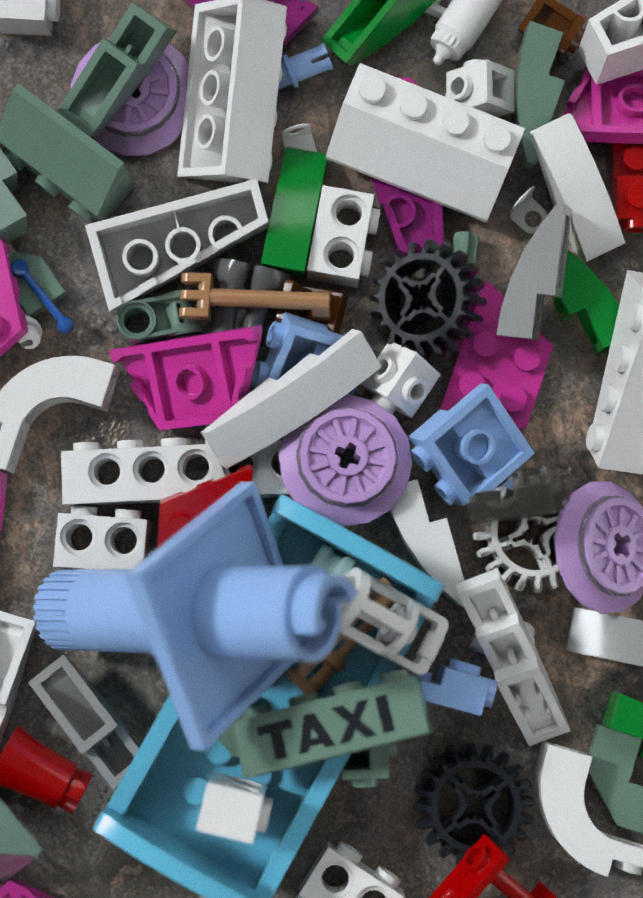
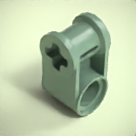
M181 290L168 292L156 297L132 300L125 303L117 314V326L123 339L130 345L204 334L202 326L198 325L197 320L184 319V323H180L178 309L181 307H194V303L180 301ZM134 315H144L150 320L148 328L141 333L128 331L126 324Z

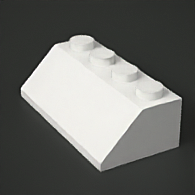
M213 0L195 4L177 177L230 183H242L257 179L258 183H268L269 172L273 162L271 152L274 127L277 122L278 86L282 77L281 58L283 41L287 31L285 23L287 6L267 0Z
M359 63L343 101L327 150L326 159L487 223L525 128Z

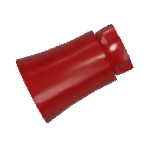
M19 725L14 730L0 755L1 787L36 799L53 809L58 805L60 809L73 815L93 774L77 768L78 763L60 755L41 743Z

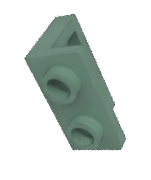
M397 742L364 750L365 760H347L340 773L342 780H349L351 787L357 788L379 786L378 779L389 778V757L397 756Z

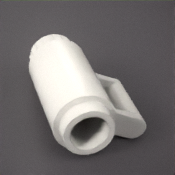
M436 0L425 11V13L439 19L430 41L431 46L436 50L433 62L436 65H441L445 59L452 61L461 59L465 52L471 50L503 0H452L447 8L439 5L441 0Z

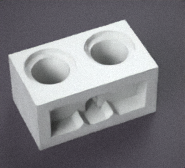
M322 186L307 266V279L358 288L360 276L369 277L373 251L365 250L367 235H376L381 211V209L373 208L374 194ZM344 209H353L360 215L361 219L356 224L348 226L340 223L336 216ZM344 250L352 256L353 261L347 267L338 268L333 266L328 258L333 252Z
M71 506L70 514L58 513L53 567L133 569L149 556L152 522L141 519L142 511L115 509V517L97 516L98 508ZM86 525L92 532L91 544L84 550H77L71 541L72 533L77 527ZM131 529L137 537L136 546L131 552L122 554L115 546V538L121 530Z
M214 771L207 782L196 831L253 844L256 831L266 832L273 798L265 797L268 784Z
M327 841L299 886V895L303 898H362L370 890L380 891L386 898H406L404 890L399 887L401 883L399 877L380 865L374 871L361 862L363 855L358 850L343 841H340L338 846ZM331 865H339L347 871L348 877L343 884L331 886L322 878L324 870Z

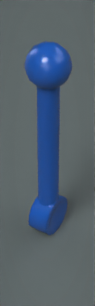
M23 259L14 260L11 264L12 273L24 279L56 319L58 330L64 334L70 333L74 329V321L70 317H64L29 273L30 267L28 263Z

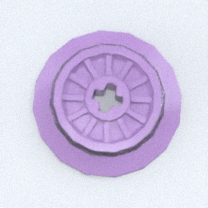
M99 43L96 44L78 63L77 69L75 71L73 80L70 85V89L76 82L77 78L81 74L82 70L86 66L87 62L91 58ZM169 43L158 61L137 87L141 95L135 99L131 95L114 117L92 139L108 151L122 156L151 155L172 145L182 134L189 67L185 56Z
M350 394L345 395L314 418L285 435L279 452L282 482L292 499L342 527L366 524L390 511L406 490L412 468L409 439L396 417L375 401ZM346 448L354 451L353 459L358 462V465L350 463L347 469L339 466L340 457L335 455V452L343 454Z
M611 481L588 482L571 493L559 512L554 535L557 566L566 588L581 605L600 614L623 612L638 602L643 595V507L629 490Z

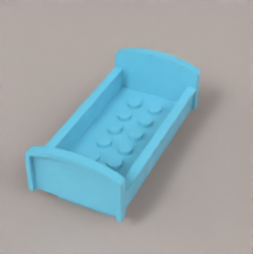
M280 494L272 509V514L268 521L284 566L311 565L321 546L326 543L333 547L334 553L342 558L349 556L355 559L356 563L353 568L358 567L379 580L382 577L386 578L401 593L431 609L434 602H437L445 587L444 584L283 494ZM420 615L417 623V633L425 620ZM360 619L353 628L357 629L363 621ZM374 627L367 635L376 639L378 629ZM341 639L333 648L335 652L344 643V639ZM411 643L397 654L404 657ZM358 644L344 659L347 664L344 666L343 672H335L317 692L319 696L317 700L334 696L333 687L361 681L362 688L381 684L379 676L397 671L399 666ZM294 662L289 668L294 670L300 662ZM320 662L310 672L307 679H310L321 668L323 662ZM283 673L252 706L271 704L272 711L289 707V698L305 693ZM169 695L93 829L135 858L204 898H272L351 754L255 778H244L239 757H233L218 739L206 751L190 748L171 695ZM214 771L268 784L265 797L273 798L266 832L256 831L253 844L196 831L207 782Z

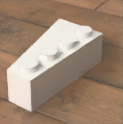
M627 270L594 421L590 425L586 436V446L590 450L598 468L643 474V273Z

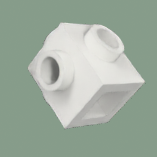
M487 59L466 61L464 67L446 72L445 97L495 117L514 113V70Z
M387 343L377 358L381 368L364 380L361 385L374 395L371 399L372 401L378 403V405L392 415L396 410L412 418L441 374L417 352L405 347L401 348V345L396 343Z

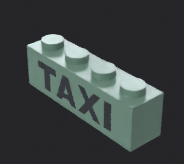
M406 669L380 675L381 684L362 688L361 681H355L333 687L334 696L317 700L316 692L289 698L290 707L272 711L271 704L248 708L244 712L245 718L236 720L232 724L243 777L255 778L434 733L421 678L416 675L408 677Z

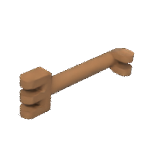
M182 273L181 283L198 286V290L180 291V301L197 303V308H179V318L211 321L212 306L312 310V317L315 320L326 321L330 320L331 291L292 292L213 288L214 277L211 273Z

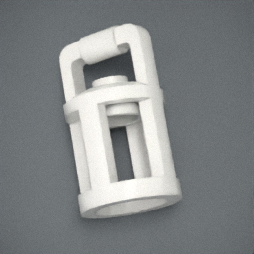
M356 567L348 571L344 577L355 586L357 596L350 603H341V609L343 610L341 612L339 633L414 675L425 674L429 670L431 663L434 662L445 639L444 637L449 627L448 621L440 614L360 568ZM370 588L395 602L392 608L388 610L367 598ZM420 615L431 621L432 626L427 631L417 651L415 661L412 662L397 653L413 641L417 633V623ZM357 617L377 628L376 639L353 628L350 624Z

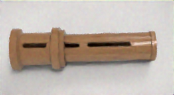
M382 577L380 581L398 590L386 578ZM371 590L367 598L388 610L395 604V602L374 590ZM356 617L350 626L353 627L360 619ZM364 621L357 628V630L366 635L374 629L373 626ZM339 633L334 647L341 639H344V643L336 652L332 648L331 652L324 659L314 663L300 662L294 670L288 668L284 674L305 694L316 692L318 699L317 692L335 672H343L344 666L347 664L344 659L354 650L358 643ZM320 662H323L321 668L310 679H307L310 672Z

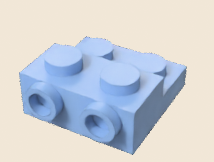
M285 312L281 323L274 321L269 328L266 346L271 349L265 362L257 361L255 364L251 386L256 388L268 377L278 380L310 353L320 356L342 338L343 335L329 331L325 324ZM354 388L348 394L354 395L356 388Z
M480 383L449 411L440 409L408 436L415 446L410 451L411 457L424 471L432 470L439 480L434 485V489L441 499L449 505L455 503L470 510L535 454L490 385Z
M452 658L449 666L438 664L434 681L431 680L432 673L429 671L422 675H416L421 678L426 701L479 716L482 715L484 706L491 708L497 689V681L480 675L481 667ZM407 671L408 677L414 676V674Z

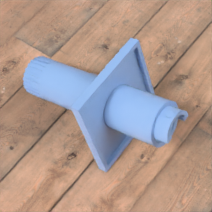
M240 482L133 569H62L50 573L49 577L44 578V583L39 585L38 594H35L34 599L36 602L35 605L33 604L35 615H33V619L36 621L35 627L40 632V638L44 639V643L51 645L53 649L148 653L155 655L190 748L206 751L294 662H318L331 652L340 631L341 603H350L357 596V592L353 584L346 577L330 575L319 566H284L256 483Z

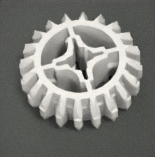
M526 473L523 475V487L520 488L514 476L506 479V485L509 490L508 494L502 487L497 486L492 491L493 496L498 500L497 503L486 498L480 502L482 508L490 512L489 517L485 515L474 516L473 521L479 525H485L486 532H475L472 534V539L475 541L486 540L488 546L476 551V555L478 558L491 554L494 560L486 565L485 570L488 572L498 567L503 568L504 570L501 575L505 583L511 579L512 575L516 576L514 583L516 591H523L527 579H530L532 591L534 593L541 592L543 587L542 578H545L547 585L551 589H556L559 587L556 573L558 572L560 575L561 573L556 560L552 563L549 556L552 554L549 540L556 531L559 515L548 519L541 518L536 514L532 505H528L525 497L543 499L560 512L569 498L568 496L564 499L561 496L566 490L567 483L560 481L553 490H550V475L544 474L541 476L537 487L535 486L532 473ZM513 502L516 510L514 512L517 522L516 528L511 534L498 539L497 530L500 516L504 509ZM527 521H533L532 527L536 525L540 527L548 524L552 525L551 528L543 530L542 534L537 536V545H532V539L527 541L522 539L513 542V538L523 535L522 532L528 529ZM515 547L525 548L529 551L533 560L536 559L540 570L525 569L516 565L505 555L504 551Z

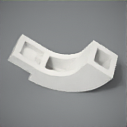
M60 356L35 363L15 375L0 390V424L2 425L0 429V470L15 473L29 429L35 419L46 409L62 403H78L107 412L121 371L114 364L94 358Z
M542 741L535 767V794L540 814L552 836L576 861L598 874L608 877L612 860L614 859L616 860V868L641 875L643 870V844L598 830L587 814L584 803V788L592 756L582 751Z

